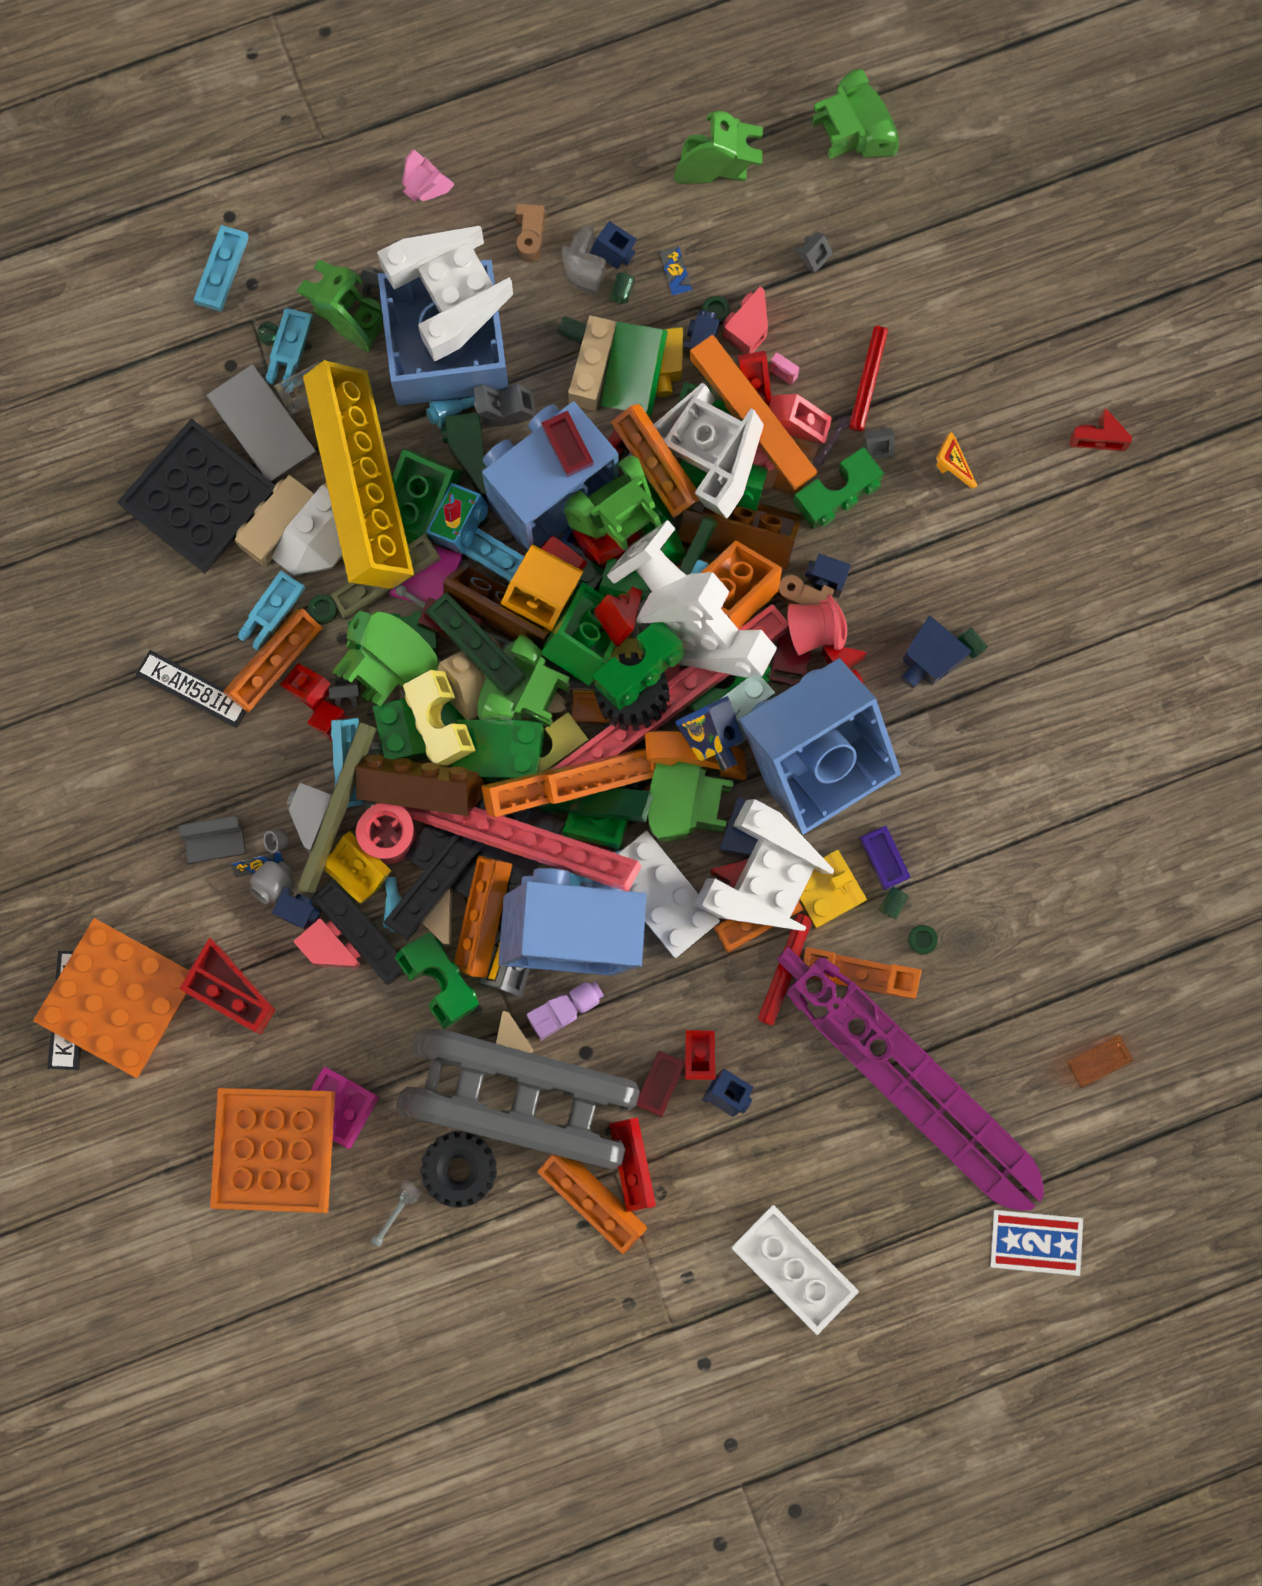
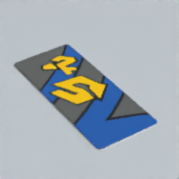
M679 246L660 251L672 295L691 291L692 287Z
M279 851L232 863L231 867L235 877L238 878L255 873L266 861L279 863L280 861L284 862Z

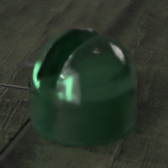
M265 321L258 327L257 335L262 344L266 346L274 345L279 329L275 323ZM264 329L275 331V333L264 331Z

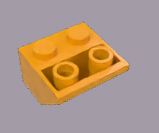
M532 544L514 574L501 601V605L552 631L569 604L584 571Z

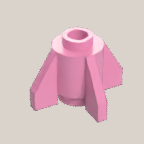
M412 149L406 157L402 184L406 188L403 192L414 202L418 199L424 202L446 194L454 186L450 179L444 174L442 175L426 157L421 156L416 150Z

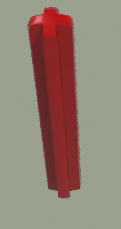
M876 325L872 331L849 428L853 431L862 432L865 427L888 334V329L883 326Z
M797 914L795 921L806 926L805 931L791 929L783 950L785 951L789 947L798 957L801 954L813 922L809 916ZM778 963L758 1016L760 1022L771 1026L775 1023L792 975L780 963Z

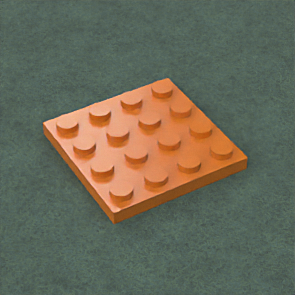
M93 918L33 1021L138 1079L187 993L179 988L189 970Z
M218 1088L210 1209L328 1213L335 1092Z

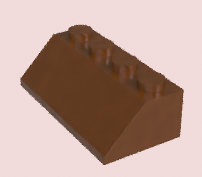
M701 501L683 512L678 536L686 544H692L703 518L709 516L717 520V525L708 541L707 548L712 549L716 553H723L734 541H738L787 570L802 519L801 514L761 503L758 504L757 511L735 506L728 519L706 508Z
M467 562L445 578L443 594L447 592L466 612L481 618L482 624L491 625L498 629L506 638L517 640L519 635H525L542 651L552 631L501 605L508 585Z
M378 754L366 755L355 767L356 799L468 816L483 797L481 786L486 785L478 772L469 771L464 767H442L432 762L424 764L415 763L405 758L388 759Z

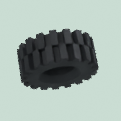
M631 652V657L626 658L625 653L619 654L620 660L618 661L626 666H634L644 659L645 654L639 658L637 652ZM665 672L661 674L660 679L654 685L647 686L635 702L628 706L625 705L621 710H618L594 687L596 700L603 717L606 720L609 718L610 724L615 727L619 723L622 730H628V725H632L633 731L640 730V724H645L646 728L652 726L650 720L654 718L658 722L661 719L660 711L666 712L668 708L666 701L670 702L669 686Z
M461 1131L450 1132L436 1138V1141L428 1146L426 1154H423L421 1160L423 1161L422 1167H420L423 1185L428 1190L429 1195L441 1204L449 1207L474 1205L484 1199L494 1185L493 1183L497 1175L496 1159L486 1142L473 1134ZM455 1158L466 1159L471 1167L469 1177L461 1182L452 1180L448 1175V1165Z

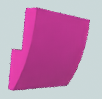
M434 546L441 560L401 585L405 586L409 593L425 603L428 597L438 600L443 595L445 578L460 567L462 554ZM396 588L390 591V596L413 602L405 596H398Z
M324 1066L310 1091L335 1092L332 1140L351 1149L376 1105L379 1096Z

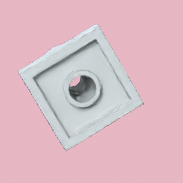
M667 520L631 544L609 571L607 577L615 584L636 570L649 589L654 592L687 576L660 550L675 530L672 524Z

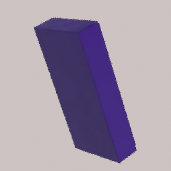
M886 825L859 838L883 891L911 878Z

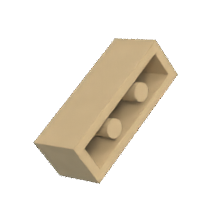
M589 315L568 392L569 404L575 401L580 408L592 411L597 410L608 369L616 321Z
M290 475L275 485L272 496L266 502L263 501L257 506L254 512L255 516L249 523L245 522L236 533L235 541L239 548L264 567L271 562L285 528L314 495V493Z

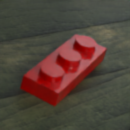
M638 1117L610 1123L612 1140H621L625 1147L623 1162L618 1167L627 1212L655 1207L656 1203Z

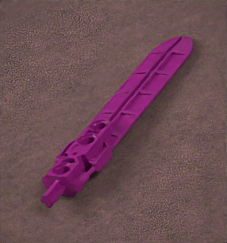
M789 947L780 954L776 960L796 979L787 990V995L797 1009H802L811 1023L985 1195L994 1202L1010 1209L1032 1210L1036 1206L1006 1178L1011 1173L1041 1202L1044 1197V1186L1039 1168L1033 1158L858 985L839 972L840 968L824 957L818 958L808 967ZM823 972L832 978L837 977L848 985L846 993L841 998L836 996V985ZM812 976H817L822 980V987L817 992H809L806 989V981ZM802 994L814 1006H826L828 1011L824 1016L815 1018L808 1009V1002ZM854 1018H861L864 1021V1029L859 1034L851 1033L848 1028L849 1022ZM875 1039H882L886 1045L884 1052L879 1055L870 1052V1044ZM891 1056L909 1073L906 1078L887 1061ZM913 1079L941 1105L938 1109L910 1083ZM946 1110L973 1136L970 1140L942 1115ZM977 1142L1005 1167L1002 1172L974 1146Z

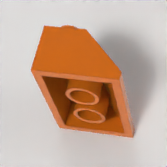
M734 541L701 573L713 572L728 589L729 593L721 610L739 630L779 592L782 567L740 542Z

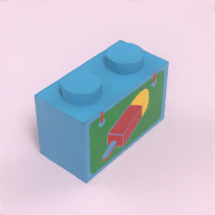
M451 483L426 533L434 543L464 554L467 547L474 541L475 531L479 523L486 518L489 505L481 494Z

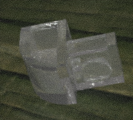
M583 224L580 233L576 232L574 234L571 248L563 245V272L571 285L577 289L597 295L606 271V259L589 254L594 241V227Z

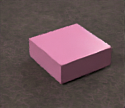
M776 352L771 359L769 370L792 385L798 378L800 367Z

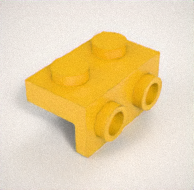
M350 831L342 836L333 852L328 856L324 870L359 903H363L374 895L392 871L379 858L367 854Z

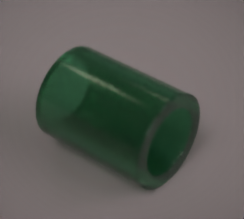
M617 273L609 298L616 303L627 304L635 278L627 273Z
M564 316L558 327L557 334L581 344L587 325Z
M972 627L957 638L971 650L969 656L972 660L988 648Z
M891 887L878 910L896 920L909 896L903 891Z

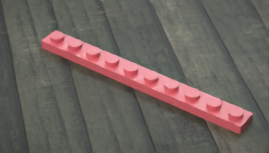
M772 604L739 630H762L773 643L789 631V625L784 616ZM692 666L687 667L668 682L670 702L666 701L668 708L666 712L660 711L661 719L658 722L653 718L650 720L652 726L646 728L645 724H640V730L633 731L632 725H628V730H622L619 723L616 727L611 724L551 770L626 753L645 739L647 732L657 730L730 674Z
M404 807L411 819L561 870L569 871L575 875L626 892L629 891L641 868L637 860L504 816L493 817L487 815L486 810L474 807L468 816Z

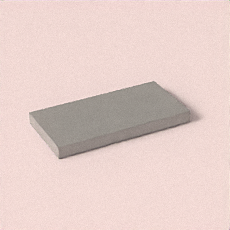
M253 364L206 395L260 472L272 483H275L317 454Z

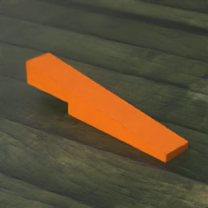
M713 334L690 350V360L725 401V407L733 417L743 421L750 409L755 410L764 424L758 447L794 490L817 474V470Z
M645 748L482 785L487 815L498 817L547 803L556 804L653 778L657 763L647 761Z

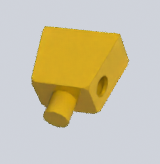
M683 327L665 329L668 331L656 390V396L658 397L672 395L671 382L681 380Z

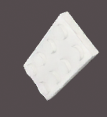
M647 830L618 853L640 863L641 868L629 891L647 893L645 923L674 958H677L720 922L716 916L694 905L699 894Z
M774 1205L731 1247L816 1335L859 1293Z

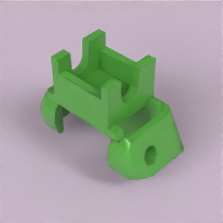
M861 68L852 70L838 83L836 95L814 104L813 109L817 114L812 116L811 123L813 127L821 123L823 124L833 146L828 150L829 159L853 149L857 153H861L863 157H894L898 151L899 140L893 120L880 96L868 85L869 80Z
M712 111L706 117L707 121H711V140L703 135H690L684 142L681 160L674 171V179L679 184L712 183L719 176L745 181L747 167L750 164L758 166L762 164V150L749 147L748 143H746V138L761 139L763 137V127L741 123L740 119L734 118L726 111Z
M318 259L313 267L316 271L323 274V279L318 283L304 279L297 292L310 301L315 308L313 311L315 315L328 320L341 336L369 353L372 350L373 341L384 326L382 307L374 299L363 298L354 286L355 282L362 285L363 281L353 269L340 266L334 267ZM356 300L361 303V306L352 317L347 311ZM368 318H372L370 322L365 323Z
M627 456L617 463V466L625 473L624 475L602 486L589 497L580 490L569 497L565 503L564 513L571 530L593 538L603 537L608 533L625 551L629 548L626 541L628 537L649 522H652L656 527L661 525L659 516L653 511L655 504L651 498L640 461L635 456Z
M360 610L354 615L348 627L346 638L349 641H347L346 647L349 651L332 673L338 677H341L343 674L342 677L351 683L354 679L358 680L366 687L361 697L367 701L372 698L371 701L381 707L397 684L403 687L405 683L429 670L437 671L439 663L431 646L401 619L386 612L375 611L369 614ZM359 644L361 648L359 649L355 645Z
M521 634L517 640L507 645L503 651L526 674V677L506 696L486 677L478 699V718L480 720L522 721L525 716L550 728L553 723L551 719L552 714L548 713L547 710L558 688L568 692L570 678L544 666L546 660L540 654V648L528 637Z
M679 761L672 766L657 763L650 788L653 799L648 812L649 827L652 834L657 837V842L687 839L688 834L694 833V828L723 833L727 821L717 819L721 792L730 794L733 781L705 776L706 770L700 768L701 766Z

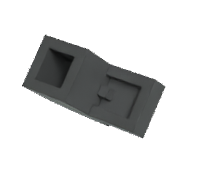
M484 384L474 387V406L477 413L483 416L484 425L495 427L515 425L533 419L536 415L533 393L521 385L516 384L500 391Z

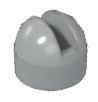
M282 829L266 831L263 837L264 846L270 853L282 851L288 846L289 837Z

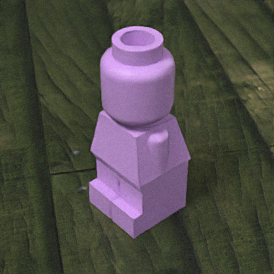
M595 981L592 983L584 982L570 990L569 997L561 994L526 1014V1017L538 1038L542 1041L576 1020L578 1011L585 1013L597 1006L599 999L604 995Z

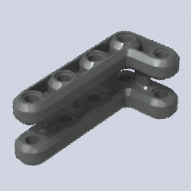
M423 1028L415 1034L412 1045L415 1058L429 1060L431 1065L424 1088L407 1086L400 1092L396 1105L400 1116L457 1129L615 1170L622 1164L625 1154V1147L622 1141L616 1139L610 1141L599 1138V1134L592 1133L590 1127L595 1108L598 1104L618 1106L623 1111L633 1109L637 1105L640 1093L636 1082L447 1030ZM444 1065L456 1066L461 1069L455 1094L452 1096L441 1094L437 1091ZM486 1074L509 1077V1081L517 1083L512 1109L509 1111H496L486 1108V1104L479 1103L478 1096L483 1077ZM554 1089L564 1092L565 1096L572 1097L573 1104L566 1125L557 1124L553 1126L543 1123L542 1119L535 1117L534 1114L541 1090Z

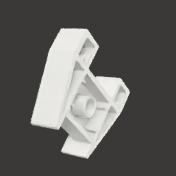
M480 226L401 239L377 252L381 268L394 290L420 277L439 310V314L418 324L421 338L434 361L460 349L513 295L510 277L493 285L473 250L484 244Z
M702 383L654 423V426L675 458L678 457L707 473L696 490L695 495L706 508L728 519L743 496L764 424L753 409H750L743 421H740L712 406L716 399L708 387Z
M713 572L689 574L650 593L636 618L637 623L662 622L682 641L685 654L678 663L682 665L740 677L763 676L777 649L762 630H738L721 610L729 591Z
M756 799L746 800L733 826L758 839L735 887L732 888L717 879L707 878L694 905L721 919L805 931L806 926L790 919V916L813 870L821 874H833L834 869L780 812Z

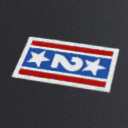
M994 1210L991 1267L1080 1276L1083 1218Z

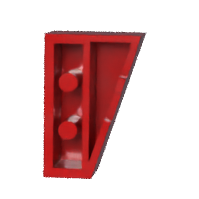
M209 937L179 989L255 1033L262 1035L276 1009L220 945Z

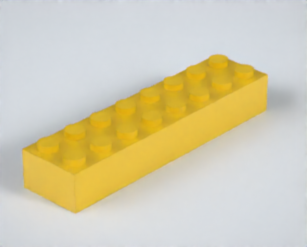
M324 360L306 373L303 379L348 582L393 589L412 577L414 571L368 372Z

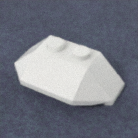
M327 483L320 486L285 528L272 556V560L293 576L333 569L343 557Z

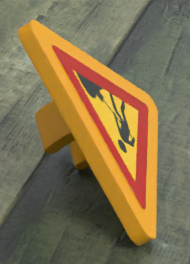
M952 432L948 433L936 457L938 461L936 466L941 473L950 471L970 488L974 489L977 487V484L955 435Z

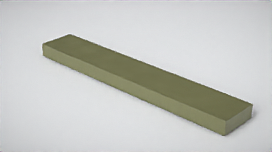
M362 722L358 725L297 887L300 890L315 893L356 785L355 767L367 755L377 728Z

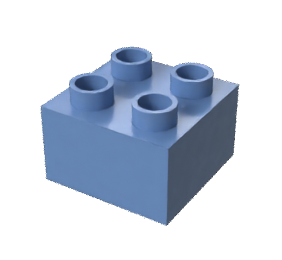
M492 259L480 261L493 285H495ZM385 273L378 274L390 379L398 406L475 396L474 387L481 384L497 391L509 387L499 309L460 349L434 361L421 338L418 324L434 317L440 312L422 280L418 277L394 290Z
M575 401L571 402L561 411L555 404L545 407L530 421L528 427L532 433L516 446L509 439H506L495 445L483 458V463L487 468L482 471L489 508L526 553L532 544L540 548L551 536L557 538L566 531L569 524L564 513V507L569 497L579 490L589 497L602 486L619 477L617 466L618 452ZM567 410L594 463L593 466L569 477H566L541 427V422Z
M840 658L822 669L810 671L798 684L773 699L759 702L750 713L739 719L769 794L803 835L901 775L876 698Z
M540 868L534 869L533 876L522 877L521 885L504 895L498 966L615 976L642 966L647 893L626 892L596 881L581 882L579 886H570L569 871Z

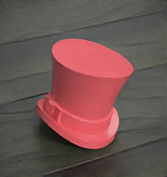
M827 595V599L820 600V604H789V631L798 655L824 645H834V650L843 648L847 638V623L840 606L831 595Z
M375 804L362 814L356 826V838L360 847L372 857L379 858L384 864H395L404 860L417 838L409 813L404 807L398 805Z

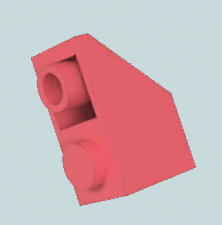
M759 287L754 293L749 292L742 300V307L737 313H730L723 323V338L743 354L753 353L767 337L768 322L765 292L762 287Z
M319 918L293 941L315 966L358 969L361 966L357 960L360 954L350 942L344 945L339 940L338 936L342 933L331 921L325 923Z

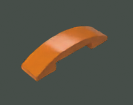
M655 731L645 734L646 755L649 762L672 766L679 761L718 769L720 776L739 780L747 778L744 751L736 745L730 747L737 764L721 771L714 755L700 761L681 732Z
M806 947L803 962L808 967L818 958L824 957L840 968L839 972L853 981L863 991L916 999L921 969L877 963ZM823 972L835 985L848 986L837 977L832 978ZM812 976L809 978L822 982V980L817 976Z

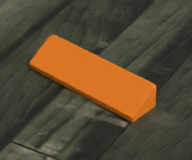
M640 404L630 406L610 422L631 455L639 459L645 476L673 518L700 501L695 495L697 489Z
M303 608L295 609L225 688L223 694L249 713L323 628Z
M479 855L477 857L454 963L458 966L461 973L483 978L488 974L503 908V898L507 891L512 869L511 863Z
M552 1154L537 1171L622 1255L647 1230V1226L632 1212H627L626 1206L579 1161Z

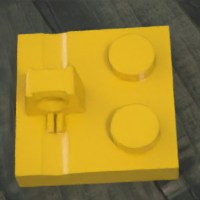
M839 850L823 857L834 869L833 874H821L813 870L799 898L805 912L812 919L815 929L867 901Z

